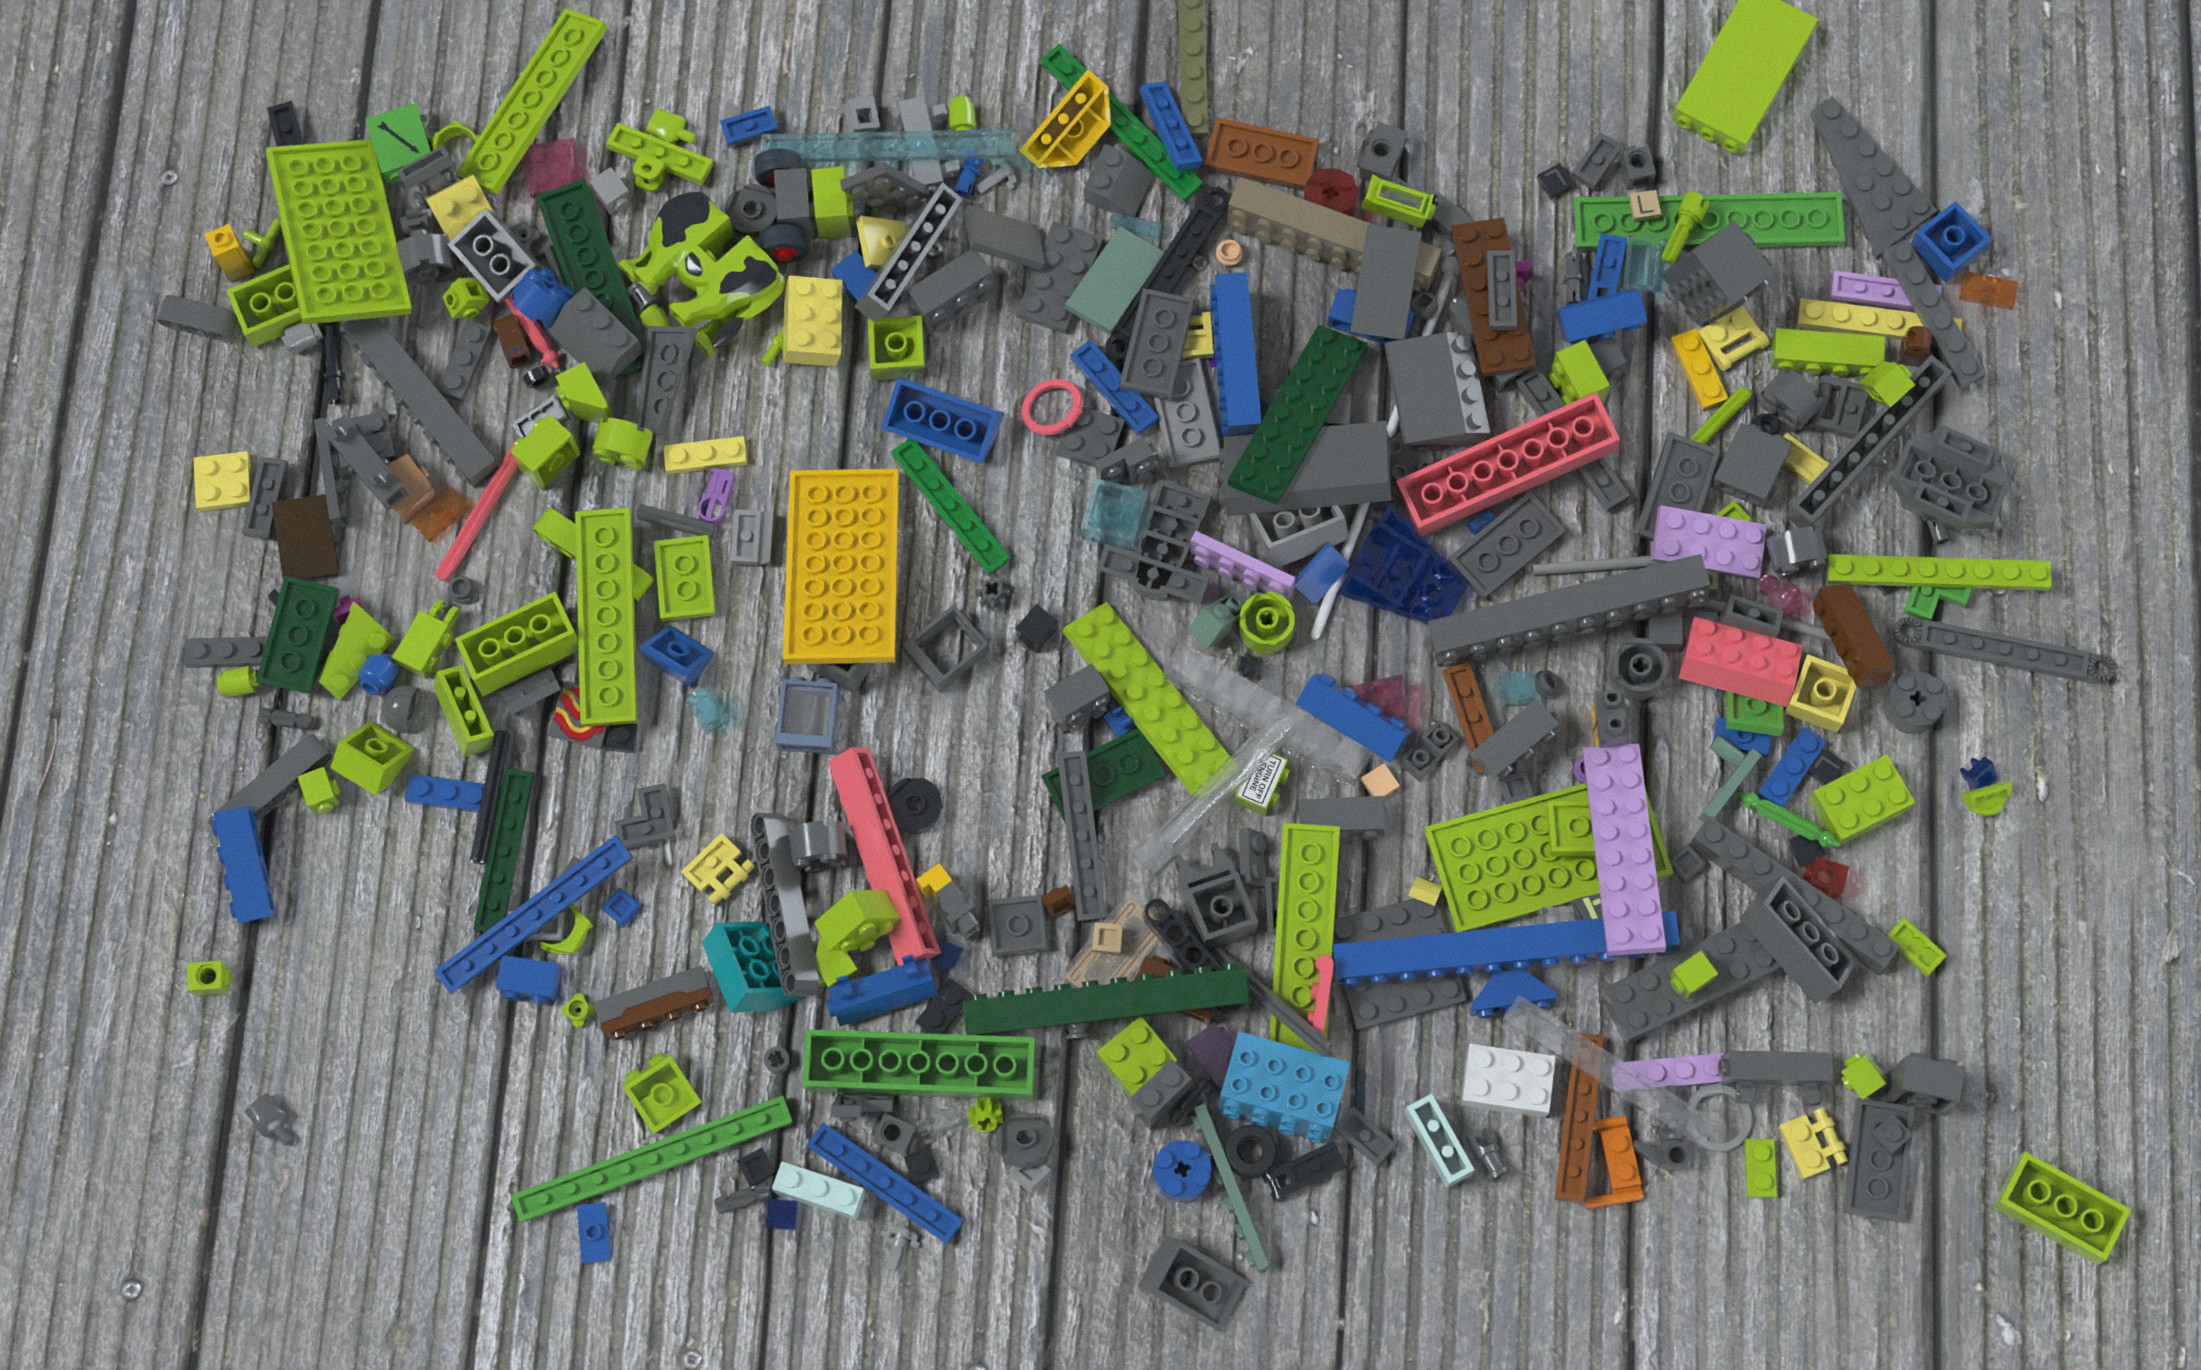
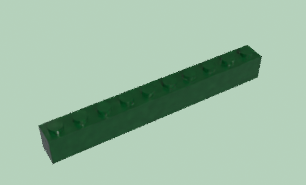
M1240 963L1223 965L1222 971L1212 972V967L1194 968L1195 974L1184 975L1183 970L1166 972L1167 977L1155 978V973L1138 975V981L1127 982V977L1110 978V984L1099 985V980L1082 982V987L1071 988L1070 983L1053 985L1054 991L1043 992L1042 987L1026 988V994L1015 995L1014 990L997 992L998 997L987 998L986 993L970 995V1001H962L966 1035H983L1251 1003L1247 968H1240Z

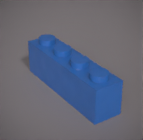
M1316 673L1311 676L1296 702L1297 706L1389 763L1396 759L1412 731L1406 727L1407 723L1396 716L1391 718L1384 714V709L1371 701L1369 703L1359 698L1360 694L1349 687L1344 689L1337 685L1336 679L1327 673Z
M244 806L213 813L214 819L211 820L214 835L218 836L221 847L217 848L220 863H224L227 874H224L223 879L226 890L231 891L233 901L229 904L232 917L237 918V923L276 915L253 806Z

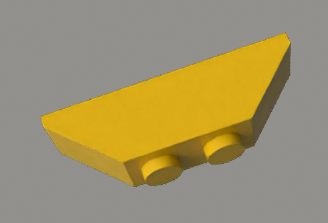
M1088 69L1019 151L1038 168L1077 165L1111 125L1108 86Z

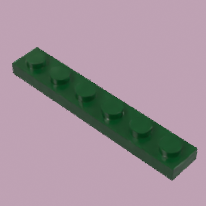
M505 768L473 928L475 932L485 933L507 916L534 780L533 772Z

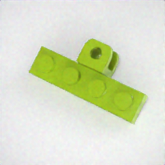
M620 123L616 124L606 142L607 149L636 160L633 167V172L636 176V187L651 193H655L660 189L667 177L666 172L702 186L713 167V160ZM644 180H648L649 182H652V183H651V184H647V183L644 182Z

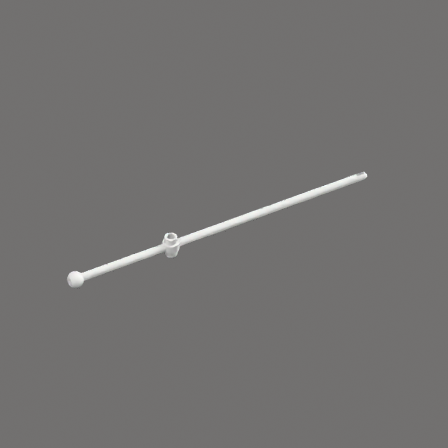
M1456 257L1445 258L1441 268L1444 275L1436 294L1439 306L1438 311L1432 317L1427 318L1421 337L1433 335L1453 278L1460 274ZM1396 404L1387 426L1389 438L1396 434L1400 424ZM1370 502L1358 504L1348 531L1349 539L1344 542L1340 552L1348 562ZM1344 573L1325 593L1311 631V637L1314 640L1320 639Z

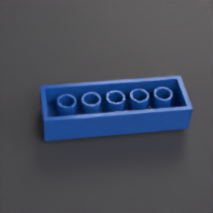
M1247 272L1215 275V284L1210 285L1209 297L1213 319L1212 333L1215 341L1214 356L1215 361H1217L1216 377L1217 386H1219V410L1221 411L1222 419L1221 433L1222 436L1227 437L1255 434L1261 424L1248 275Z

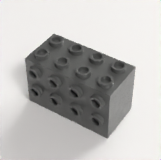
M1734 220L1660 275L1669 285L1671 295L1676 300L1681 301L1686 308L1687 316L1700 326L1706 321L1712 324L1717 319L1719 320L1724 315L1741 306L1749 297L1770 283L1767 278L1774 274V271L1771 269L1772 265L1768 258L1761 255L1756 249L1753 238L1749 234L1744 233Z

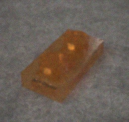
M1965 271L1962 276L1958 300L2012 310L2015 304L2018 282Z

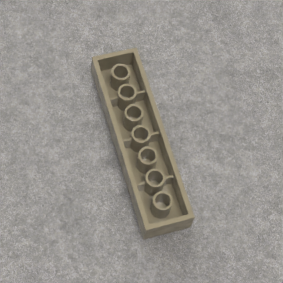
M1242 177L1239 178L1228 204V227H1231L1236 233L1253 235L1261 242L1278 244L1286 251L1303 253L1311 260H1322L1330 263L1336 269H1347L1360 276L1368 224H1373ZM1420 242L1412 296L1421 292H1429L1438 270L1441 254L1440 248Z

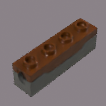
M701 965L593 1002L603 1035L607 1040L612 1038L613 1041L626 1038L629 1035L628 1032L637 1029L639 1031L650 1030L656 1026L655 1023L663 1020H666V1022L676 1021L683 1017V1013L692 1010L694 1013L705 1011L710 1008L709 1004L715 1003V1000L711 993L706 972Z

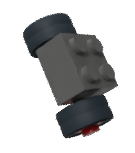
M790 149L763 151L755 157V178L760 185L775 188L777 221L779 225L767 227L760 232V248L767 253L774 263L795 262L806 257L808 253L807 239H815L814 229H818L815 219L812 177H808L806 168H802V158L798 152Z

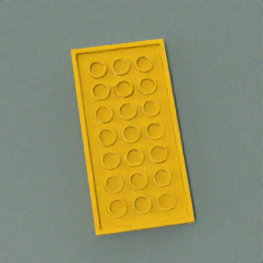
M899 469L790 471L783 639L784 664L895 662Z

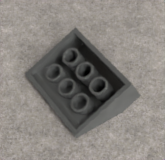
M1445 332L1384 344L1404 445H1475L1490 434L1470 333Z

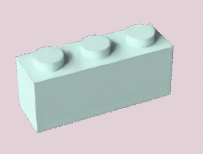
M1430 1094L1407 1106L1404 1113L1446 1189L1471 1176L1474 1168L1433 1095Z
M781 1162L772 1190L777 1195L856 1221L866 1196L864 1188L785 1162Z

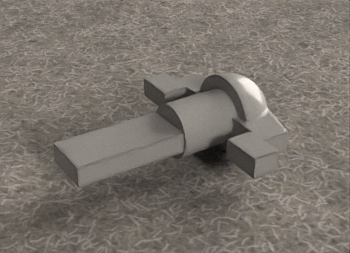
M992 157L989 159L993 167L998 164L1000 169L975 186L979 193L982 194L1007 177L1010 181L1006 185L1009 190L1015 188L1013 183L1017 181L1014 168L1001 157L996 160Z
M888 1225L886 1231L881 1230L880 1235L889 1238L890 1233L895 1234L884 1268L895 1271L906 1238L911 1240L910 1246L919 1248L920 1243L916 1241L918 1235L913 1233L906 1225Z

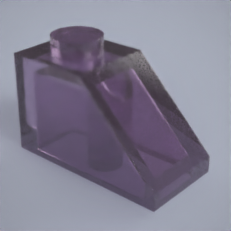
M1214 1022L1187 1040L1186 1047L1208 1079L1213 1083L1217 1092L1220 1093L1226 1078L1231 1049L1229 1042L1232 1039L1223 1026L1218 1028Z

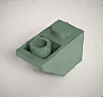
M1229 593L1204 607L1187 631L1206 649L1212 647L1239 624L1243 602Z

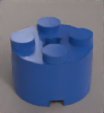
M542 267L540 270L529 269L509 296L515 297L512 303L528 319L533 322L539 319L544 322L543 327L552 328L563 306L575 293L568 286L560 285L554 279V273L545 267Z
M1179 1140L1167 1144L1159 1151L1154 1161L1153 1174L1155 1185L1163 1196L1174 1202L1188 1203L1198 1199L1206 1191L1211 1179V1163L1207 1153L1197 1143L1192 1141ZM1179 1166L1189 1169L1187 1177L1182 1178L1181 1174H1175Z

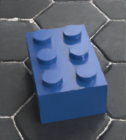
M1635 288L1555 308L1561 338L1563 341L1573 345L1583 340L1589 342L1588 337L1595 335L1599 339L1614 336V330L1618 329L1626 332L1642 328L1641 323L1647 322L1640 290Z

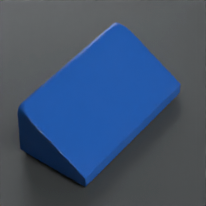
M1327 543L1295 579L1294 587L1304 598L1312 604H1316L1350 564L1332 545Z

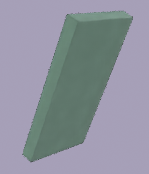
M1120 226L1065 303L1064 309L1110 335L1157 265L1164 251Z

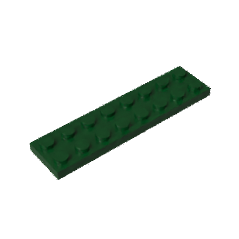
M584 178L536 195L567 286L573 290L575 295L585 287L640 342L643 353L613 380L643 370L646 343L586 179Z
M1318 324L1229 476V487L1273 504H1279L1367 351V342Z

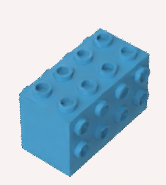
M1239 1031L1221 1091L1218 1111L1222 1112L1223 1116L1229 1119L1239 1120V1118L1251 1120V1124L1264 1128L1267 1125L1278 1128V1131L1285 1135L1294 1136L1296 1133L1306 1136V1139L1313 1143L1321 1144L1323 1141L1329 1143L1350 1062L1329 1056L1323 1057L1318 1053Z

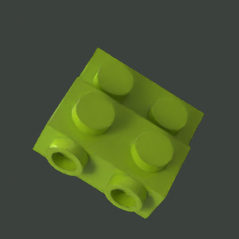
M662 1052L655 1054L648 1060L649 1066L641 1071L638 1068L631 1070L623 1076L625 1082L621 1084L653 1134L702 1103L670 1053L666 1055Z

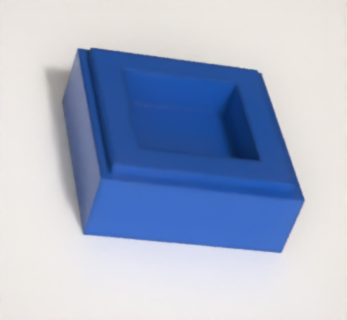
M621 888L601 907L602 911L622 928L642 908L640 904Z

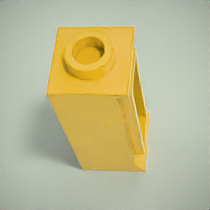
M230 224L204 234L214 258L230 282L255 272L246 250L231 229Z

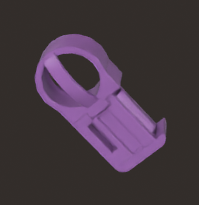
M712 468L706 494L703 493L698 505V512L701 520L717 525L726 517V509L735 478L731 471ZM715 503L720 504L722 508L721 513L717 517L711 518ZM707 504H709L705 517L703 515V509Z

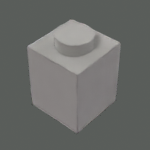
M611 167L589 181L593 193L610 216L625 210L629 203L632 202L629 190Z

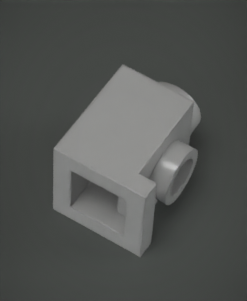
M874 97L849 99L842 108L846 116L849 136H857V140H867L872 138V134H875L880 128Z

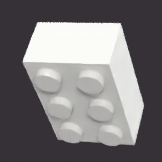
M1469 1044L1466 1052L1460 1106L1546 1118L1550 1109L1555 1056Z

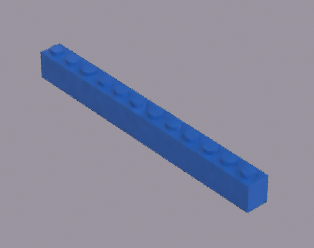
M1676 911L1661 912L1666 950L1665 952L1656 953L1657 956L1672 955L1674 950H1678L1680 946ZM1603 918L1333 944L1336 984L1342 983L1343 987L1360 985L1359 981L1371 980V984L1387 983L1388 978L1399 977L1400 981L1416 980L1418 975H1428V978H1441L1445 976V973L1456 972L1458 976L1471 975L1474 973L1473 970L1485 969L1486 973H1495L1502 971V967L1513 966L1514 970H1525L1531 968L1530 964L1542 963V967L1558 966L1561 961H1571V964H1584L1591 958H1599V961L1607 962L1616 960V956H1622H1607ZM1645 953L1628 955L1629 959L1645 957Z

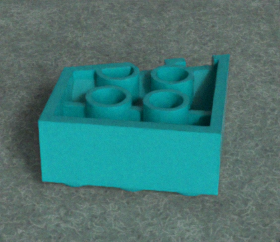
M764 921L716 923L701 942L730 1013L775 1011L807 997L788 996L783 992L771 931Z

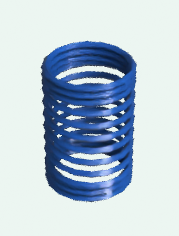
M1484 509L1481 514L1467 523V527L1472 534L1477 535L1483 528L1494 521L1495 517L1488 509Z

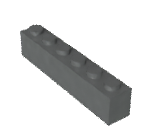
M943 182L930 193V197H927L854 306L874 323L878 322L889 312L963 198Z

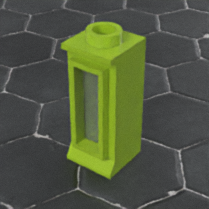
M1372 175L1367 186V195L1361 206L1362 209L1420 228L1423 227L1426 219L1431 221L1436 205L1431 204L1434 194L1429 195Z

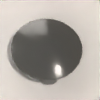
M1401 432L1389 438L1391 479L1395 482L1400 478L1434 464V455L1430 445H1404Z

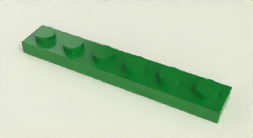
M908 439L890 452L893 459L988 576H991L1011 561L1009 555L915 440Z

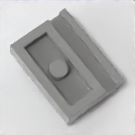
M734 509L731 564H767V566H771L774 511L762 512L761 510Z

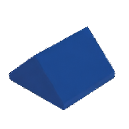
M670 625L641 646V651L646 661L690 688L693 687L715 653Z

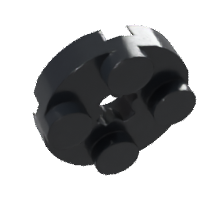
M904 778L894 784L888 793L887 800L898 829L915 835L930 829L939 820L943 809L941 796L937 787L929 780L924 778ZM919 799L921 801L919 804L920 809L918 811L908 810L910 807L909 800L917 801Z

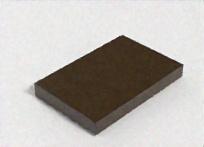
M326 494L271 502L283 580L284 576L309 580L339 575Z

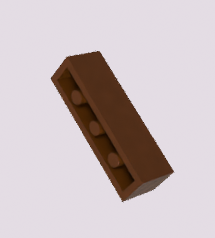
M1851 584L1820 587L1812 605L1814 613L1818 615L1824 626L1825 633L1830 637L1837 655L1841 657L1847 668V673L1853 679L1856 687L1862 688L1887 684L1896 665Z

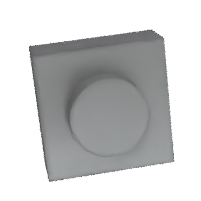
M1045 1164L1029 1168L1015 1167L1011 1170V1177L1031 1194L1052 1176L1051 1169Z

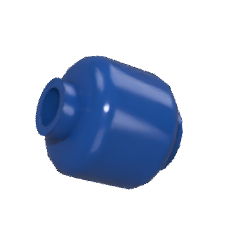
M373 654L369 656L358 672L361 688L372 695L389 692L400 673L394 659L388 654Z

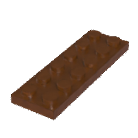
M1505 218L1452 225L1451 234L1481 376L1487 377L1535 369L1536 362L1516 269L1517 329L1489 330L1486 254L1487 251L1511 250Z

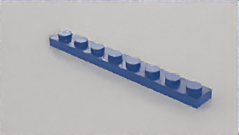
M614 835L434 972L448 992L454 994L501 959L502 955L505 956L634 859V857L621 839Z

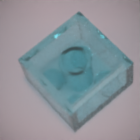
M1095 478L1081 526V538L1134 552L1148 504V491Z

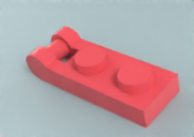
M1320 955L1315 960V966L1319 970L1318 983L1312 982L1310 999L1315 1000L1313 1011H1308L1306 1020L1321 1035L1324 1032L1334 966L1332 958L1327 955Z

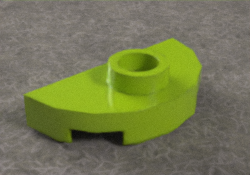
M2003 781L1961 793L1964 804L1970 811L1978 815H1995L2003 810L2004 807L2002 806L2007 796H2011L2012 782Z

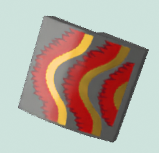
M565 681L556 704L548 736L599 750L603 749L609 725L582 727L580 724V684Z

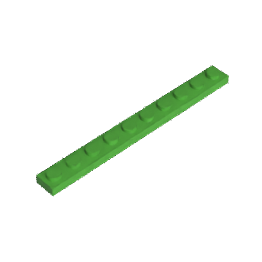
M782 1095L512 1194L511 1197L519 1222L522 1224L793 1124L785 1098Z

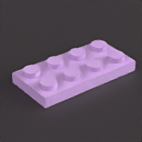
M1661 505L1658 507L1651 561L1665 563L1702 554L1705 569L1708 571L1757 580L1760 578L1767 525Z
M1195 531L1191 539L1190 557L1194 563L1203 568H1208L1209 566L1218 570V574L1226 579L1232 580L1235 578L1243 582V586L1249 590L1278 593L1290 602L1294 594V576Z

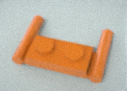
M1626 1115L1594 1120L1593 1132L1599 1131L1612 1193L1585 1198L1586 1210L1643 1200V1192L1640 1186L1641 1181Z

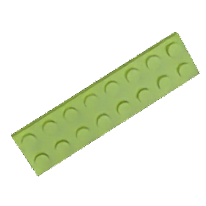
M566 8L564 9L457 169V178L462 180L473 174L481 189L498 195L609 28L604 21Z
M630 507L575 511L580 724L582 727L638 723L632 511Z
M1107 602L1064 627L1063 634L1088 665L1093 663L1110 693L1196 801L1240 773L1241 769Z
M1283 823L1272 993L1306 1021L1308 1011H1313L1315 1000L1310 999L1312 982L1318 983L1319 970L1315 966V960L1320 955H1327L1332 958L1340 826ZM1328 999L1327 1013H1326L1325 1026H1324V1032H1323V1036H1324L1326 1039H1327V1026H1328L1329 999ZM1270 1014L1269 1040L1317 1053L1273 1014Z

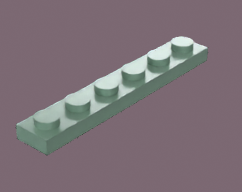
M1206 1105L1197 1106L1194 1108L1196 1116L1191 1117L1196 1132H1203L1206 1140L1202 1144L1203 1150L1207 1153L1209 1159L1213 1158L1217 1169L1212 1171L1218 1187L1223 1185L1227 1196L1223 1197L1229 1214L1234 1212L1238 1223L1234 1224V1228L1239 1241L1245 1239L1249 1250L1244 1252L1250 1268L1256 1267L1258 1273L1268 1270L1269 1264Z

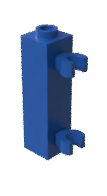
M913 954L902 957L904 965L851 982H849L847 975L836 978L838 986L828 989L831 1000L826 1001L830 1017L836 1016L839 1026H843L937 996L926 958L915 961Z

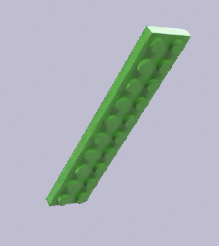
M1841 192L1702 195L1703 199L1700 204L1709 200L1710 205L1702 222L1693 226L1682 249L1696 248L1734 220L1744 233L1749 234L1753 238L1755 247L1842 246L1845 242ZM1685 195L1657 196L1661 211L1660 218L1633 222L1629 196L1574 198L1576 251H1596L1601 233L1627 238L1625 250L1665 249L1679 220L1677 210Z

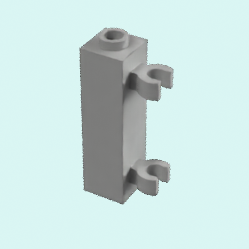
M924 96L898 101L915 180L928 186L930 194L943 182V179H956L960 177L957 160L946 162L943 165L939 164L930 123L932 122L942 123L948 121L945 104H938L927 109Z

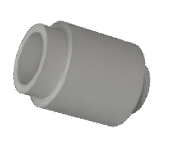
M302 322L284 329L286 335L281 336L287 350L293 349L295 354L319 344V340L324 338L317 323L302 325Z

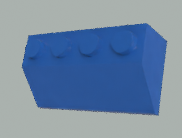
M897 377L881 429L983 463L997 437L1005 412L906 378Z

